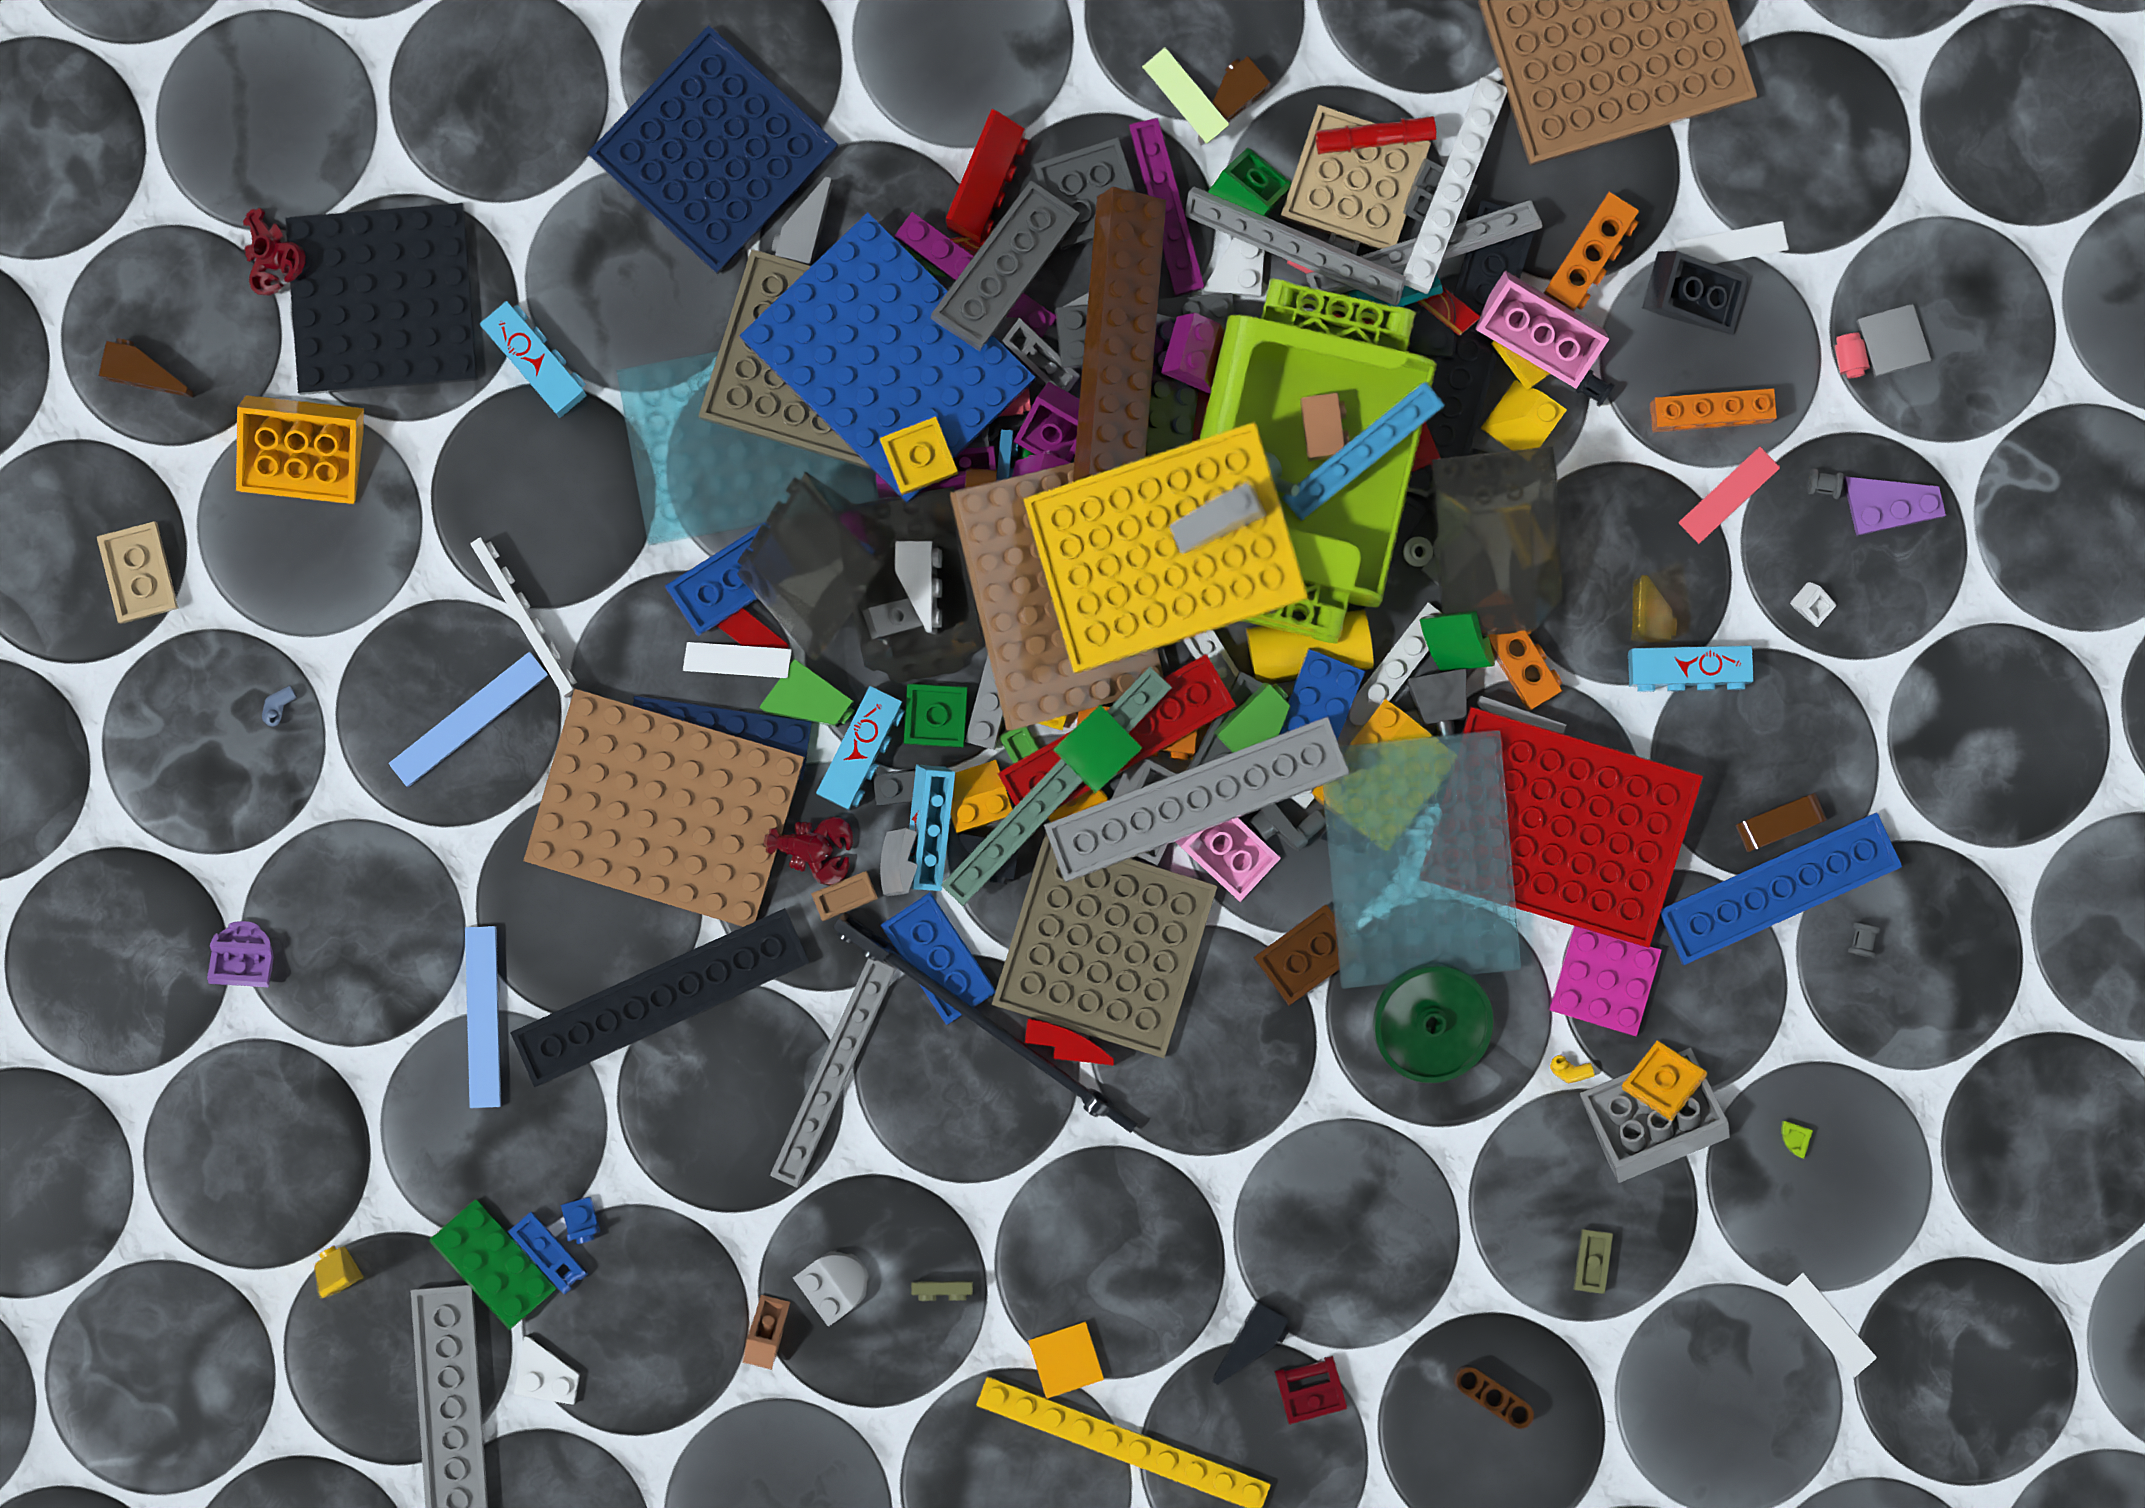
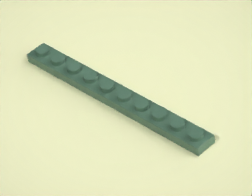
M1149 667L1107 712L1129 733L1172 687ZM1061 759L941 886L958 903L964 906L1083 780Z

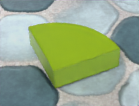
M1782 1121L1781 1134L1784 1144L1791 1153L1804 1159L1813 1130Z

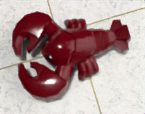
M253 208L246 214V218L243 219V226H250L252 243L244 248L248 262L255 260L250 272L249 283L251 289L256 294L271 296L279 292L284 285L282 283L271 285L272 281L277 282L280 278L275 274L266 272L267 268L281 270L282 274L286 275L284 281L289 283L295 280L302 272L305 265V253L303 248L295 243L281 242L283 233H281L278 226L274 224L271 229L268 228L267 224L262 221L265 211L262 208L257 210Z
M830 816L823 820L814 832H810L812 828L811 822L796 823V834H783L779 836L776 828L769 829V834L765 835L763 844L766 847V853L773 854L776 849H779L781 852L793 855L789 867L801 872L805 871V862H808L813 877L819 884L830 886L840 882L846 876L850 866L849 857H844L839 868L836 867V864L840 861L841 856L833 857L824 865L822 864V861L829 857L833 851L831 844L825 838L827 835L838 848L842 849L843 846L840 842V837H844L846 850H851L853 832L850 825L842 818Z

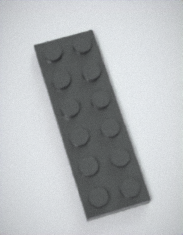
M1030 181L932 312L930 319L978 351H981L1077 221L1080 213L1033 181Z
M1229 293L1158 299L1157 314L1177 318L1178 316L1195 312L1220 323L1225 331L1228 317L1235 315L1233 295ZM1088 305L1055 309L1061 369L1083 367Z

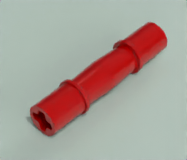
M1434 116L1406 120L1402 118L1400 122L1374 123L1352 128L1346 125L1342 128L1315 131L1318 155L1344 151L1351 152V149L1382 147L1398 143L1407 145V143L1431 141L1437 138Z

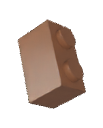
M1338 393L1301 397L1300 404L1307 460L1329 459L1349 443L1348 430L1342 431L1341 419H1346L1344 400H1338Z

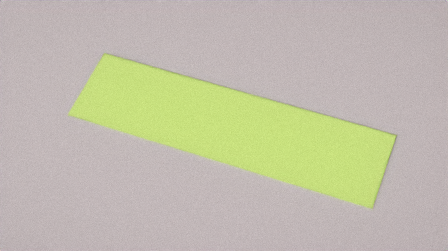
M1166 48L1162 49L1142 66L1206 144L1229 126V123Z

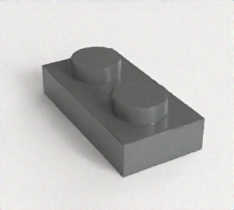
M915 771L873 776L876 806L912 802Z

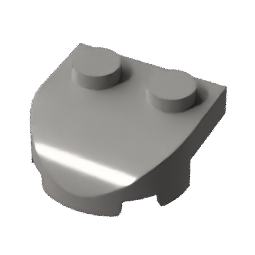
M835 1250L821 1256L794 1276L793 1279L829 1327L862 1302L867 1294L866 1289L869 1276L859 1258L851 1253L845 1254Z

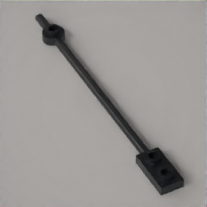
M846 912L838 919L833 928L838 931L837 935L842 940L850 944L854 942L862 948V953L873 961L878 959L880 962L886 960L1081 1098L1084 1103L1083 1108L1088 1114L1096 1118L1099 1115L1107 1116L1129 1133H1132L1138 1123L1113 1107L1112 1102L1105 1095L1095 1089H1088L905 960L892 950L894 948L893 945Z

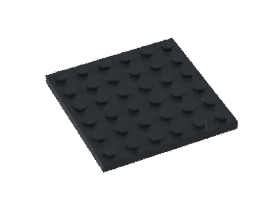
M463 203L285 218L287 242L299 245L305 253V265L302 272L295 280L290 282L299 395L477 380L465 206Z

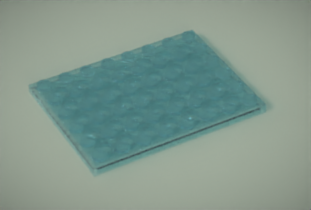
M719 351L616 370L649 546L758 526L763 523H774L883 502V498H878L876 472L873 469L699 419L698 415Z
M1500 730L1339 746L1350 775L1324 784L1322 787L1341 987L1344 989L1389 984L1406 970L1431 963L1454 966L1469 975L1521 969Z

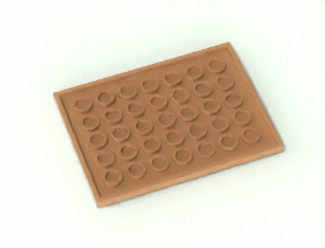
M1478 0L1500 73L1507 88V95L1529 165L1747 102L1757 97L1727 0Z
M1074 462L950 493L1007 731L1117 701L1149 667L1162 679L1164 678L1157 648L1077 674L1073 672L1023 499L1072 483Z
M574 689L523 861L744 927L757 921L778 850L776 849L773 854L766 853V847L763 845L764 837L766 834H769V829L776 828L779 836H782L805 757Z

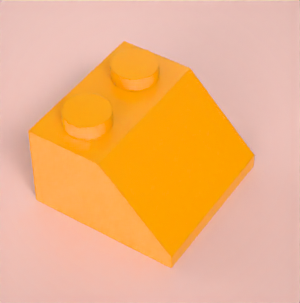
M996 760L955 773L951 818L957 835L1003 821L1012 811L1006 788L997 774L1000 770Z

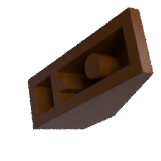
M1248 56L1242 61L1238 58L1225 69L1227 73L1224 75L1212 103L1228 123L1266 93L1270 87L1269 80ZM1198 135V142L1202 146L1205 141Z
M116 338V343L106 341L98 375L105 381L190 398L193 397V391L138 348L134 347V342Z

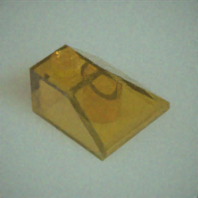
M1641 575L1633 582L1631 641L1667 643L1671 640V635H1676L1677 619L1672 618V609L1647 575Z

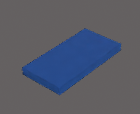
M766 522L671 581L665 585V588L696 635L700 636L797 574L798 570Z
M931 892L880 925L901 957L973 1008L995 994L996 990ZM921 986L946 1025L962 1016L960 1012Z

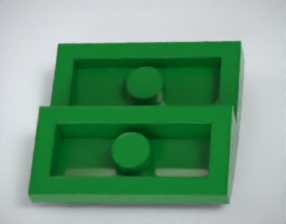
M1477 611L1429 615L1419 619L1428 649L1440 671L1491 667L1495 665L1489 636L1482 637Z
M1099 705L1054 748V751L1096 793L1142 747Z

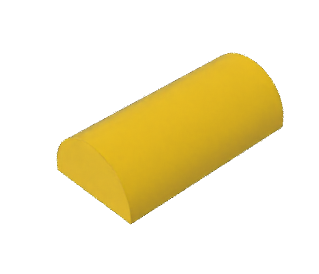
M1364 609L1345 613L1341 635L1338 638L1337 644L1265 626L1246 628L1253 677L1261 683L1266 682L1272 685L1296 681L1308 649L1361 670L1373 669L1374 667L1370 630Z

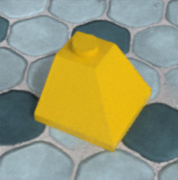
M1515 380L1480 429L1529 463L1567 409L1539 390L1532 387L1526 390L1521 382Z

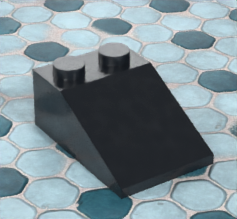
M1657 251L1642 309L1667 318L1733 335L1748 277L1679 251Z

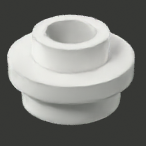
M1413 537L1405 543L1403 556L1407 563L1412 566H1424L1432 558L1433 548L1427 539ZM1417 546L1423 549L1421 557H1417L1414 553Z

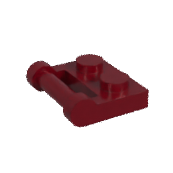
M1333 1355L1324 1357L1325 1361L1284 1371V1369L1274 1371L1289 1425L1347 1409ZM1328 1372L1330 1379L1328 1382L1289 1391L1287 1383Z

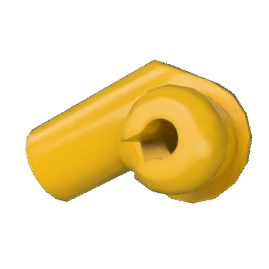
M1557 1055L1550 1064L1553 1074L1566 1083H1574L1595 1077L1591 1063L1575 1067L1566 1060V1057Z

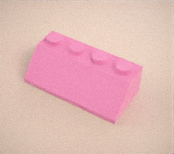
M1504 271L1490 293L1476 326L1477 331L1576 389L1609 340L1603 328Z

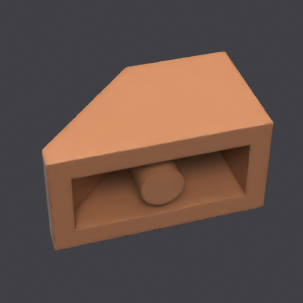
M765 1295L760 1296L747 1337L743 1363L772 1370L790 1302Z

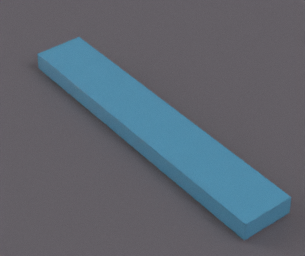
M1423 382L1298 483L1300 491L1297 496L1285 494L1282 496L1283 500L1302 521L1441 409L1444 404L1430 386Z

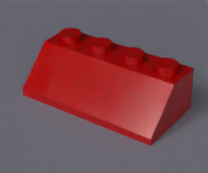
M991 109L946 216L947 230L981 243L983 236L989 237L994 225V220L991 219L994 209L1000 210L1006 193L1002 192L1006 182H1012L1017 170V166L1013 165L1017 154L1023 155L1028 143V139L1024 138L1025 128L994 109Z

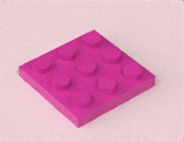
M1573 926L1549 1011L1636 1037L1662 950L1653 947L1647 948Z

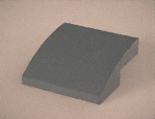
M1424 158L1410 189L1403 214L1423 224L1444 167ZM1474 183L1470 185L1456 224L1464 222L1468 214L1465 210L1477 188V185Z

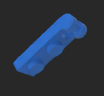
M532 1211L508 1231L563 1294L566 1295L572 1289L571 1285L576 1280H582L588 1275L581 1264L573 1258ZM565 1263L570 1271L562 1277L557 1272V1269Z

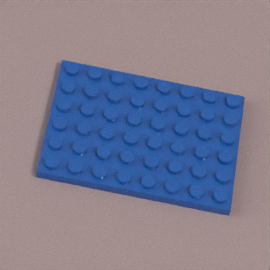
M867 212L739 336L759 358L908 504L925 487L901 495L880 442L881 437L936 417L954 460L1036 380V377L993 335L982 350L978 351L930 319L932 312L948 291Z

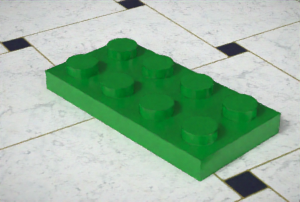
M476 1199L429 1240L509 1330L556 1290L553 1284Z

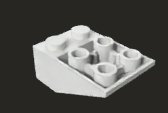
M895 541V572L926 631L931 634H937V628H942V610L937 608V598H942V580L937 578V568H942V550H939L937 544L932 541Z

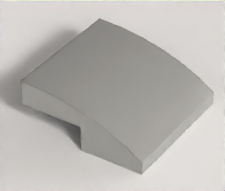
M1913 304L1857 320L1875 377L1931 361Z
M904 828L886 833L880 863L881 885L884 895L894 896L909 892L918 865L907 860L917 832Z

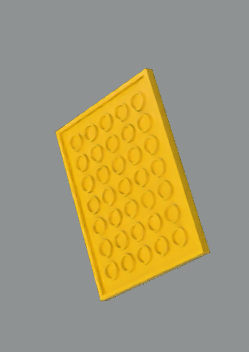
M1255 422L1023 499L1073 672L1076 674L1309 599ZM1247 482L1254 487L1266 514L1265 517L1181 554L1169 525L1219 495Z

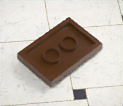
M1325 904L1253 958L1288 1006H1290L1362 952L1327 904Z

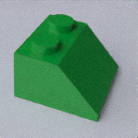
M1247 147L1221 172L1208 193L1267 217L1290 190L1292 183Z

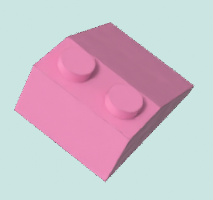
M1238 817L1175 841L1240 902L1281 859Z

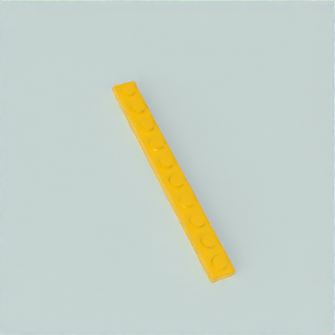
M988 1376L976 1406L1245 1508H1262L1271 1485L1261 1479Z

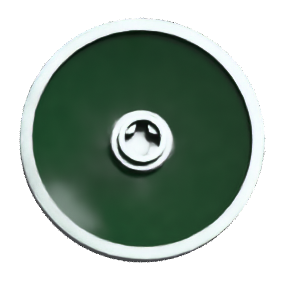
M1423 964L1398 975L1380 995L1373 1015L1374 1039L1383 1058L1402 1076L1424 1083L1448 1081L1470 1070L1485 1053L1493 1032V1012L1485 991L1468 973L1446 964Z

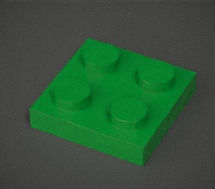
M908 684L904 744L964 748L968 688Z

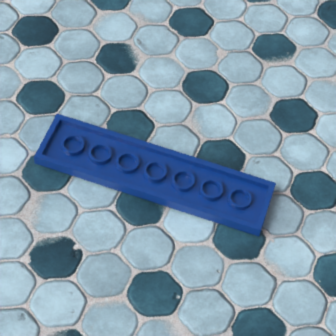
M1876 812L1661 909L1660 917L1682 965H1686L1901 868L1902 865Z

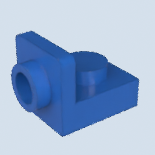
M588 1197L561 1205L568 1231V1241L576 1239L578 1245L595 1240L593 1234L600 1232L592 1198Z

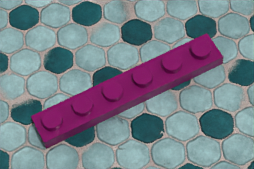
M1158 117L1130 124L1129 129L1147 195L1166 200L1162 250L1175 297L1203 290V280Z
M911 212L894 236L895 239L953 281L958 279L974 257L913 212ZM1023 293L1005 318H1020L1042 338L1056 319V316Z

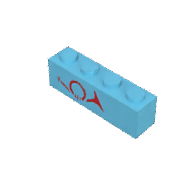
M506 301L483 320L480 325L558 417L561 418L587 396L582 389L586 384L575 371L572 374L567 372L563 367L567 362L556 349L552 352L548 350L544 345L547 338L537 327L531 330L524 322L529 318L517 304L512 308Z
M1752 646L1632 648L1628 651L1629 687H1637V692H1654L1656 686H1667V691H1685V686H1697L1698 691L1715 690V685H1727V690L1745 689V684L1753 682Z
M869 686L816 792L818 796L849 811L852 806H859L865 794V791L861 788L866 779L871 781L879 765L874 762L879 752L883 754L886 752L892 739L888 734L893 725L899 726L905 714V711L901 709L903 706L902 701Z
M916 765L909 829L917 832L907 860L918 865L910 887L912 889L942 891L941 885L943 883L955 772L946 767Z

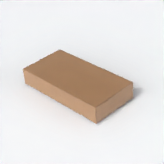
M867 871L811 893L822 921L878 899Z

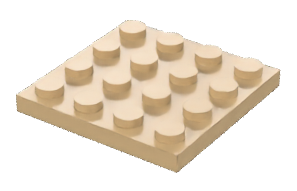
M1318 105L1280 218L1330 235L1332 232L1336 233L1337 237L1351 242L1358 240L1360 245L1375 250L1396 245L1406 218L1403 211L1410 189L1424 158L1426 159L1431 142L1423 141L1407 143V145L1398 143L1382 147L1351 149V152L1344 151L1318 155L1315 131L1342 128L1346 125L1352 128L1374 124Z

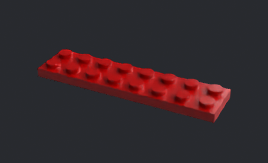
M1207 654L1163 678L1172 688L1128 733L1142 749L1116 775L1237 707ZM1069 733L997 773L1015 806L1062 759L1054 751V748ZM1082 781L1058 808L1092 789Z

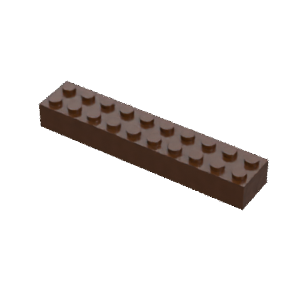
M1114 186L1097 196L1073 482L1145 459L1166 200Z

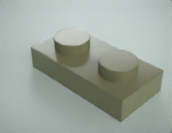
M1581 1229L1574 1290L1605 1294L1612 1233Z
M973 1281L912 1282V1295H918L919 1301L936 1300V1295H948L949 1300H967V1295L973 1294Z

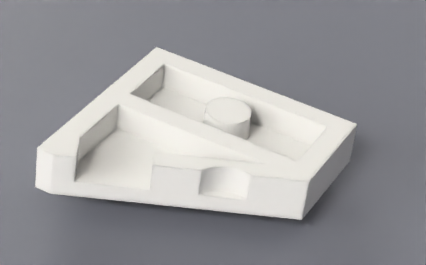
M1234 237L1204 286V293H1232L1234 296L1261 297L1264 250Z
M524 1336L514 1395L574 1405L580 1373L563 1363L553 1353L544 1349L533 1338Z

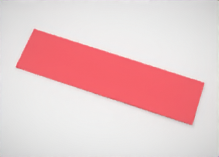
M1761 447L1757 448L1678 523L1699 544L1778 471L1780 467Z

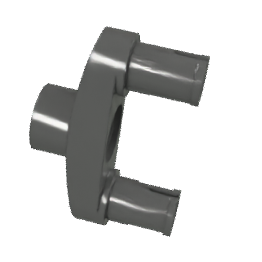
M1275 803L1258 809V813L1248 821L1251 829L1263 842L1277 834L1284 842L1297 851L1308 844V839L1327 825V821L1317 810L1297 826L1292 825Z

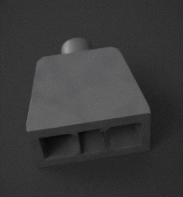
M1466 669L1409 678L1407 685L1422 726L1436 725L1439 741L1457 738L1454 721L1463 720L1467 715Z

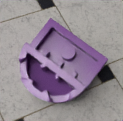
M248 921L232 922L219 935L217 933L214 935L210 943L212 952L207 976L209 984L269 987L274 958L273 949L269 937L257 924Z

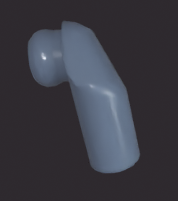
M291 685L266 698L262 711V719L266 725L270 727L277 726L280 723L284 705L297 698Z

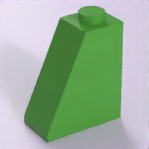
M796 659L789 666L788 677L779 679L759 707L767 714L837 727L840 722L845 725L855 712L851 708L854 702Z
M1264 682L1213 733L1232 753L1279 736L1290 705L1285 701L1288 695L1276 683L1271 686Z

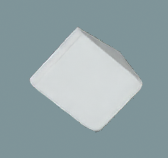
M1808 582L1790 603L1816 627L1837 606L1820 586Z

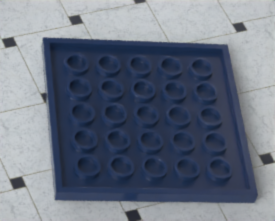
M708 25L587 154L718 275L839 145Z

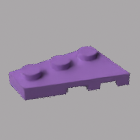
M1854 477L1843 478L1856 536L1946 516L1939 486Z

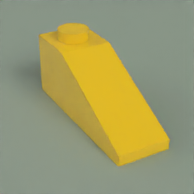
M335 1245L329 1247L319 1254L321 1260L314 1263L318 1292L321 1298L337 1294L363 1278L362 1273L345 1246L336 1249Z

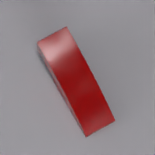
M1027 1020L1025 1043L1054 1046L1053 1059L1114 1065V1059L1086 1038L1066 1028L1047 1022Z

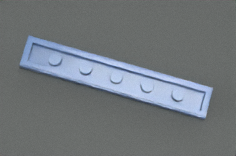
M528 652L388 764L406 787H410L549 675L531 652Z
M496 926L465 927L470 1108L501 1107Z

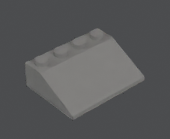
M1691 1048L1678 1053L1700 1067ZM1632 1072L1580 1093L1603 1152L1618 1183L1730 1138L1728 1121L1706 1078L1672 1121L1622 1090V1084Z

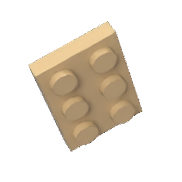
M155 521L97 536L118 623L123 624L179 609L158 524Z

